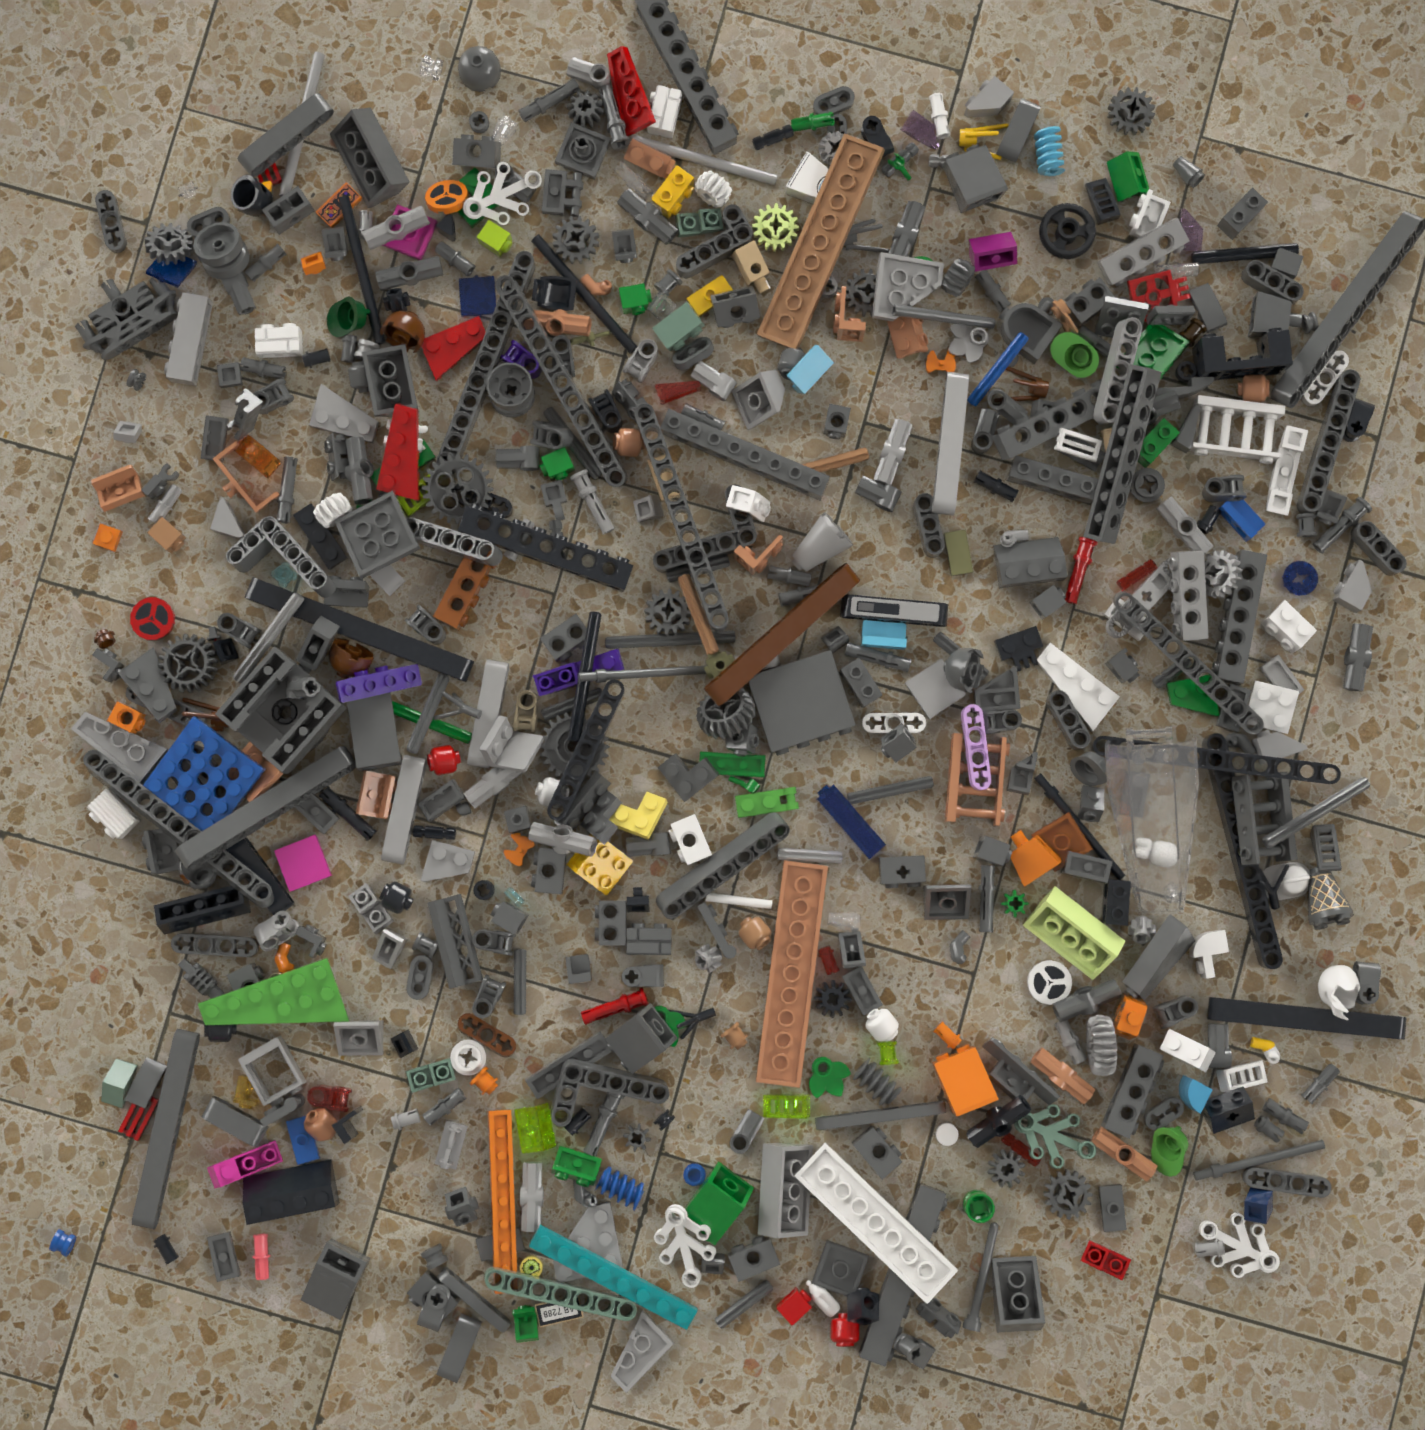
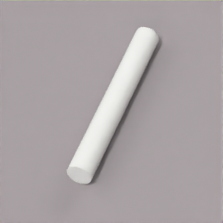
M710 893L706 896V901L766 909L772 908V900Z

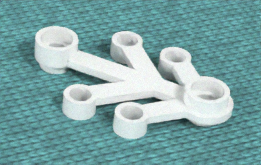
M500 162L497 165V175L491 193L482 199L485 185L490 182L491 178L489 173L481 171L477 175L478 183L473 197L466 199L464 202V213L471 219L485 216L496 220L501 225L508 224L510 217L506 212L501 211L498 213L486 208L495 203L514 210L521 216L527 215L529 206L526 203H518L506 197L527 187L531 189L538 188L542 182L541 175L533 170L528 171L524 179L502 189L505 177L510 172V166L506 162ZM503 164L507 166L505 173L499 170V167ZM482 174H486L488 176V180L486 182L480 181V176ZM531 175L536 176V182L533 184L528 181ZM475 203L478 205V210L472 212L470 205ZM520 205L526 206L524 213L519 212L518 208ZM501 214H505L507 216V220L505 222L499 221V216Z
M674 1204L667 1208L665 1212L667 1222L662 1229L657 1230L654 1240L657 1244H665L669 1238L670 1231L675 1227L676 1237L668 1248L661 1252L659 1260L665 1265L670 1264L675 1252L680 1247L686 1269L682 1275V1282L685 1286L694 1288L701 1280V1273L694 1265L690 1248L701 1254L702 1258L706 1261L713 1260L716 1249L712 1245L704 1246L686 1233L685 1227L694 1232L699 1240L705 1241L709 1238L711 1229L707 1225L699 1226L688 1218L685 1208ZM700 1231H705L707 1235L702 1234ZM658 1235H663L664 1239L660 1238ZM706 1251H710L712 1255H708ZM664 1255H668L670 1259L665 1258Z
M1235 1212L1230 1216V1222L1235 1226L1240 1241L1219 1231L1217 1225L1212 1221L1206 1220L1199 1225V1233L1203 1238L1207 1240L1215 1238L1236 1249L1221 1255V1262L1218 1264L1214 1263V1258L1217 1255L1211 1256L1210 1262L1215 1267H1222L1227 1262L1246 1256L1255 1259L1244 1265L1239 1263L1232 1264L1230 1272L1234 1277L1241 1278L1244 1274L1258 1269L1271 1273L1279 1267L1280 1259L1274 1251L1269 1250L1264 1235L1265 1228L1259 1223H1253L1250 1226V1233L1256 1237L1260 1252L1252 1248L1242 1214ZM1236 1216L1241 1217V1221L1238 1224L1234 1222ZM1207 1225L1211 1227L1209 1233L1204 1232V1228ZM1257 1226L1261 1228L1259 1234L1254 1233V1229ZM1266 1257L1271 1258V1262L1268 1265L1264 1263ZM1236 1267L1241 1268V1272L1239 1274L1234 1273V1269Z

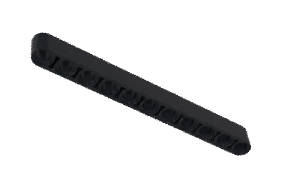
M252 577L244 598L280 612L294 592ZM302 596L304 601L292 616L313 625L320 616H323L340 626L337 634L463 682H467L474 661L304 596Z
M1214 733L1203 739L1202 748L1213 749L1210 746V740L1215 738L1219 742L1216 750L1229 751L1227 741L1222 734ZM1213 753L1209 756V763L1215 766L1218 759L1222 760L1219 754ZM1208 769L1258 963L1266 969H1277L1282 965L1283 957L1266 891L1260 884L1262 876L1259 864L1242 865L1241 856L1238 854L1239 837L1232 831L1233 825L1237 824L1236 811L1230 814L1226 808L1229 802L1235 805L1232 789V777L1235 776V772ZM1223 781H1227L1230 785L1227 793L1221 789ZM1247 866L1252 870V875L1248 879L1243 874L1244 868ZM1252 888H1255L1258 893L1255 900L1249 897V891ZM1257 910H1261L1263 913V919L1260 922L1254 916ZM1264 931L1269 935L1266 943H1262L1260 940V935ZM1269 953H1272L1274 956V962L1271 965H1268L1266 962V956Z
M1099 736L1093 742L1094 751L1098 755L1322 784H1335L1341 777L1340 769L1336 765L1110 736ZM1102 739L1107 740L1110 746L1106 752H1100L1097 749L1098 741ZM1123 742H1127L1132 746V751L1128 755H1123L1119 751V746ZM1145 745H1150L1154 748V755L1150 758H1146L1141 754V749ZM1167 748H1173L1177 752L1176 758L1172 761L1164 758L1163 753ZM1189 751H1196L1199 754V760L1194 764L1189 763L1186 759ZM1216 753L1221 756L1222 762L1219 766H1212L1209 763V756ZM1236 756H1240L1244 760V766L1241 769H1235L1232 766V759ZM1258 759H1263L1267 763V768L1263 772H1258L1254 767ZM1281 762H1286L1290 766V771L1286 775H1281L1277 770ZM1304 765H1309L1313 769V773L1309 778L1303 777L1300 773ZM1327 768H1333L1336 772L1335 778L1331 781L1326 780L1323 775Z

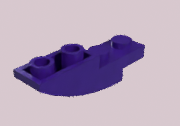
M619 649L596 655L592 672H595L596 669H605V671L625 670ZM581 661L572 662L533 675L539 697L577 687Z

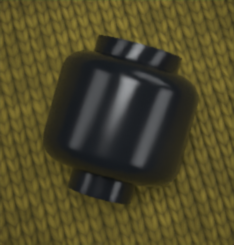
M396 881L391 884L387 883L379 897L382 900V907L396 914L402 913L404 909L408 911L414 901L411 898L412 890Z
M204 1023V1037H208V1040L212 1043L229 1042L232 1035L237 1033V1024L205 1025Z

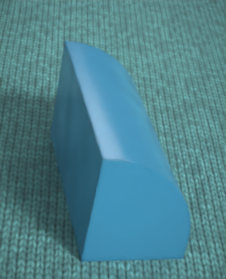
M1183 1075L1179 1083L1180 1098L1189 1109L1201 1114L1213 1089Z

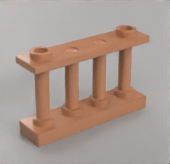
M953 733L951 735L945 822H956V818L965 816L993 819V826H1000V822H1004L1005 809H1001L1005 756H1009L1010 743H1006L1007 737L1000 738L999 744L987 743L988 752L998 753V765L990 766L991 775H997L996 788H987L979 791L971 786L959 783V775L963 774V772H968L967 764L961 761V752H965L964 739H962L963 734ZM984 767L978 769L973 768V771H978L979 774L980 771L984 770ZM967 794L995 797L994 810L961 807V805H957L958 796Z

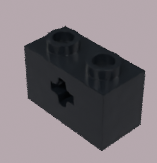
M1244 1086L1209 1098L1203 1108L1204 1118L1213 1134L1255 1119L1253 1102Z

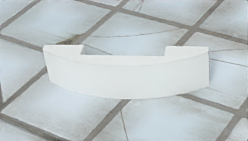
M1288 425L1285 427L1277 452L1280 453V458L1275 461L1271 475L1266 511L1288 516L1293 497L1291 493L1301 452L1304 451L1308 430Z

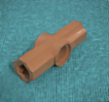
M561 309L554 312L533 310L544 330L553 336H558L562 333L580 336L590 335L592 327L590 316L568 314ZM527 319L524 322L525 328L531 330L534 327V321Z
M1041 1047L1032 1057L1030 1062L1033 1066L1046 1074L1050 1081L1063 1091L1066 1090L1082 1104H1085L1093 1096L1095 1089L1089 1083L1080 1078L1077 1072L1066 1063L1060 1062L1044 1048Z
M1102 1126L1092 1136L1090 1142L1146 1182L1156 1172L1157 1165ZM1123 1148H1127L1129 1151L1126 1159H1120L1119 1152Z

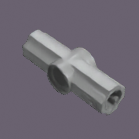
M421 205L401 215L389 216L385 222L362 231L370 250L390 241L402 240L408 233L430 223ZM393 225H401L400 230L391 231Z
M895 419L888 440L885 441L882 449L881 460L875 472L874 481L883 485H892L898 465L901 464L906 450L907 439L912 430V424L908 421Z
M1172 496L1156 508L1172 527L1174 535L1181 538L1191 551L1203 550L1204 554H1206L1213 547V544L1197 527L1195 519L1188 516ZM1182 522L1188 524V533L1181 530L1180 525Z
M495 767L481 778V781L463 794L476 809L490 797L496 796L506 789L511 781L524 772Z
M534 822L530 828L529 840L552 846L558 854L575 852L592 857L595 853L597 839L575 833L568 825L562 824L552 827Z
M523 1162V1183L520 1189V1206L522 1207L521 1231L536 1232L542 1222L541 1208L544 1203V1187L542 1186L543 1162Z

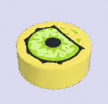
M533 1255L525 1257L520 1265L521 1273L539 1277L543 1270L542 1261Z

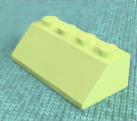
M1056 886L1041 900L1023 924L1025 928L1092 980L1118 957L1125 943L1124 939Z

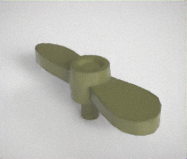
M610 331L597 334L590 332L589 336L572 338L570 343L571 345H576L587 341L593 347L595 346V339L610 335Z

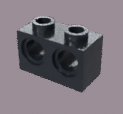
M1109 879L1108 883H1104L1101 922L1103 924L1128 926L1131 881Z

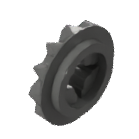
M1142 468L1134 473L1130 492L1134 495L1135 499L1143 503L1154 502L1163 494L1165 482L1157 470ZM1144 479L1147 483L1155 482V484H1153L1149 488L1150 492L1147 491L1146 488L1139 489L1144 484Z

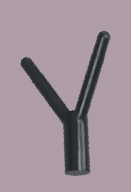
M1288 864L1283 868L1274 887H1271L1260 868L1262 876L1260 884L1268 892L1270 906L1273 910L1280 908L1277 890L1289 869Z
M714 1008L697 1014L668 1009L669 1012H678L683 1017L691 1018L676 1026L677 1029L689 1025L680 1036V1039H684L698 1022L716 1016Z

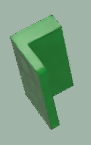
M1126 151L1107 161L1118 202L1147 193L1149 185L1139 152Z

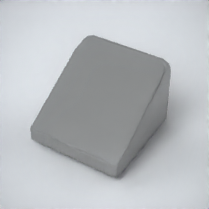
M649 495L633 501L638 522L664 516L658 495Z

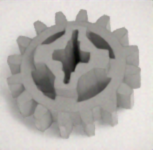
M1215 550L1213 556L1207 554V560L1204 561L1206 595L1217 598V596L1224 598L1225 593L1232 594V587L1238 588L1236 581L1242 579L1238 576V573H1241L1243 569L1237 567L1241 562L1235 559V555L1224 550L1221 552Z

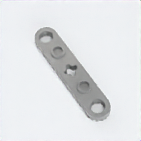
M1169 558L1163 561L1132 594L1148 611L1170 588L1172 573H1169L1170 571L1167 569ZM1146 593L1148 595V601L1144 602L1142 598L1143 595ZM1128 598L1121 607L1128 606L1130 603V598ZM1117 610L1106 622V631L1113 638H1121L1134 625ZM1143 611L1136 613L1135 621L1138 622L1146 613ZM1114 621H1117L1121 624V632L1115 631V629H1113L1114 627L1112 626Z

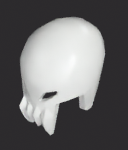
M1334 965L1324 970L1318 982L1319 996L1332 1009L1333 1015L1349 1020L1343 1013H1348L1347 1009L1355 1007V1001L1360 991L1359 980L1356 973L1350 967Z

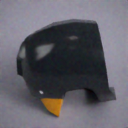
M248 174L238 178L231 189V201L234 207L239 212L253 217L263 215L262 209L273 203L274 200L271 193L272 182L260 183L257 178Z

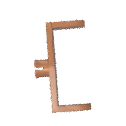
M235 441L215 456L213 460L230 480L228 484L222 487L227 492V495L232 498L239 492L252 509L258 513L279 497V493L276 491L258 506L221 461L239 447V443Z

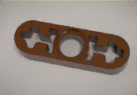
M465 1013L460 1016L458 1029L462 1034L501 1057L506 1058L514 1054L516 1042L512 1037L473 1014ZM468 1019H471V1024L476 1028L478 1024L482 1025L477 1031V1036L473 1035L475 1032L473 1028L468 1027L467 1030L463 1028V1020L468 1021ZM485 1029L491 1030L493 1038L490 1041H483L480 1033ZM497 1035L501 1036L499 1038L501 1043L510 1042L509 1047L512 1048L511 1051L506 1050L503 1052L502 1046L496 1043V1047L492 1046L496 1041Z

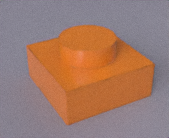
M321 252L301 258L305 275L318 274L323 269H326Z
M100 523L93 544L116 552L123 531Z

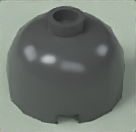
M474 46L464 51L459 58L458 72L465 87L472 91L483 92L485 89L496 86L501 76V66L499 59L492 50L483 46Z
M960 648L955 650L944 662L943 670L946 679L953 688L972 693L971 689L979 686L984 671V665H980V658L984 659L981 650Z

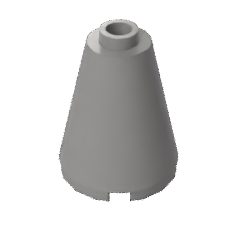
M826 512L818 518L792 554L794 557L792 562L800 571L802 569L808 571L853 546L849 537L839 525L837 526L832 522L833 519Z

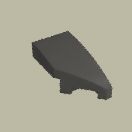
M1038 752L1032 753L1029 757L1019 761L1011 768L1007 791L1023 795L1030 794Z

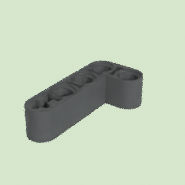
M731 204L724 208L723 224L726 231L681 254L677 258L676 271L680 277L685 279L691 278L732 256L738 248L752 242V228L739 206ZM733 213L736 214L738 218L734 221H731L727 218V216ZM745 232L748 234V237L740 239L737 237V234ZM721 242H726L729 244V248L725 250L720 249L718 245ZM707 252L711 256L709 259L703 260L699 255ZM685 263L690 268L686 269V267H682V264Z

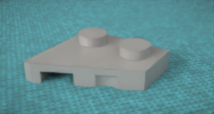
M432 840L421 881L426 882L470 873L475 851Z

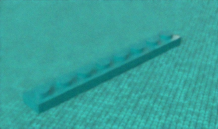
M541 1224L529 1243V1247L685 1330L688 1329L698 1311L697 1307Z

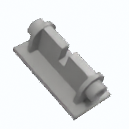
M446 1120L435 1164L440 1165V1168L457 1169L468 1126Z

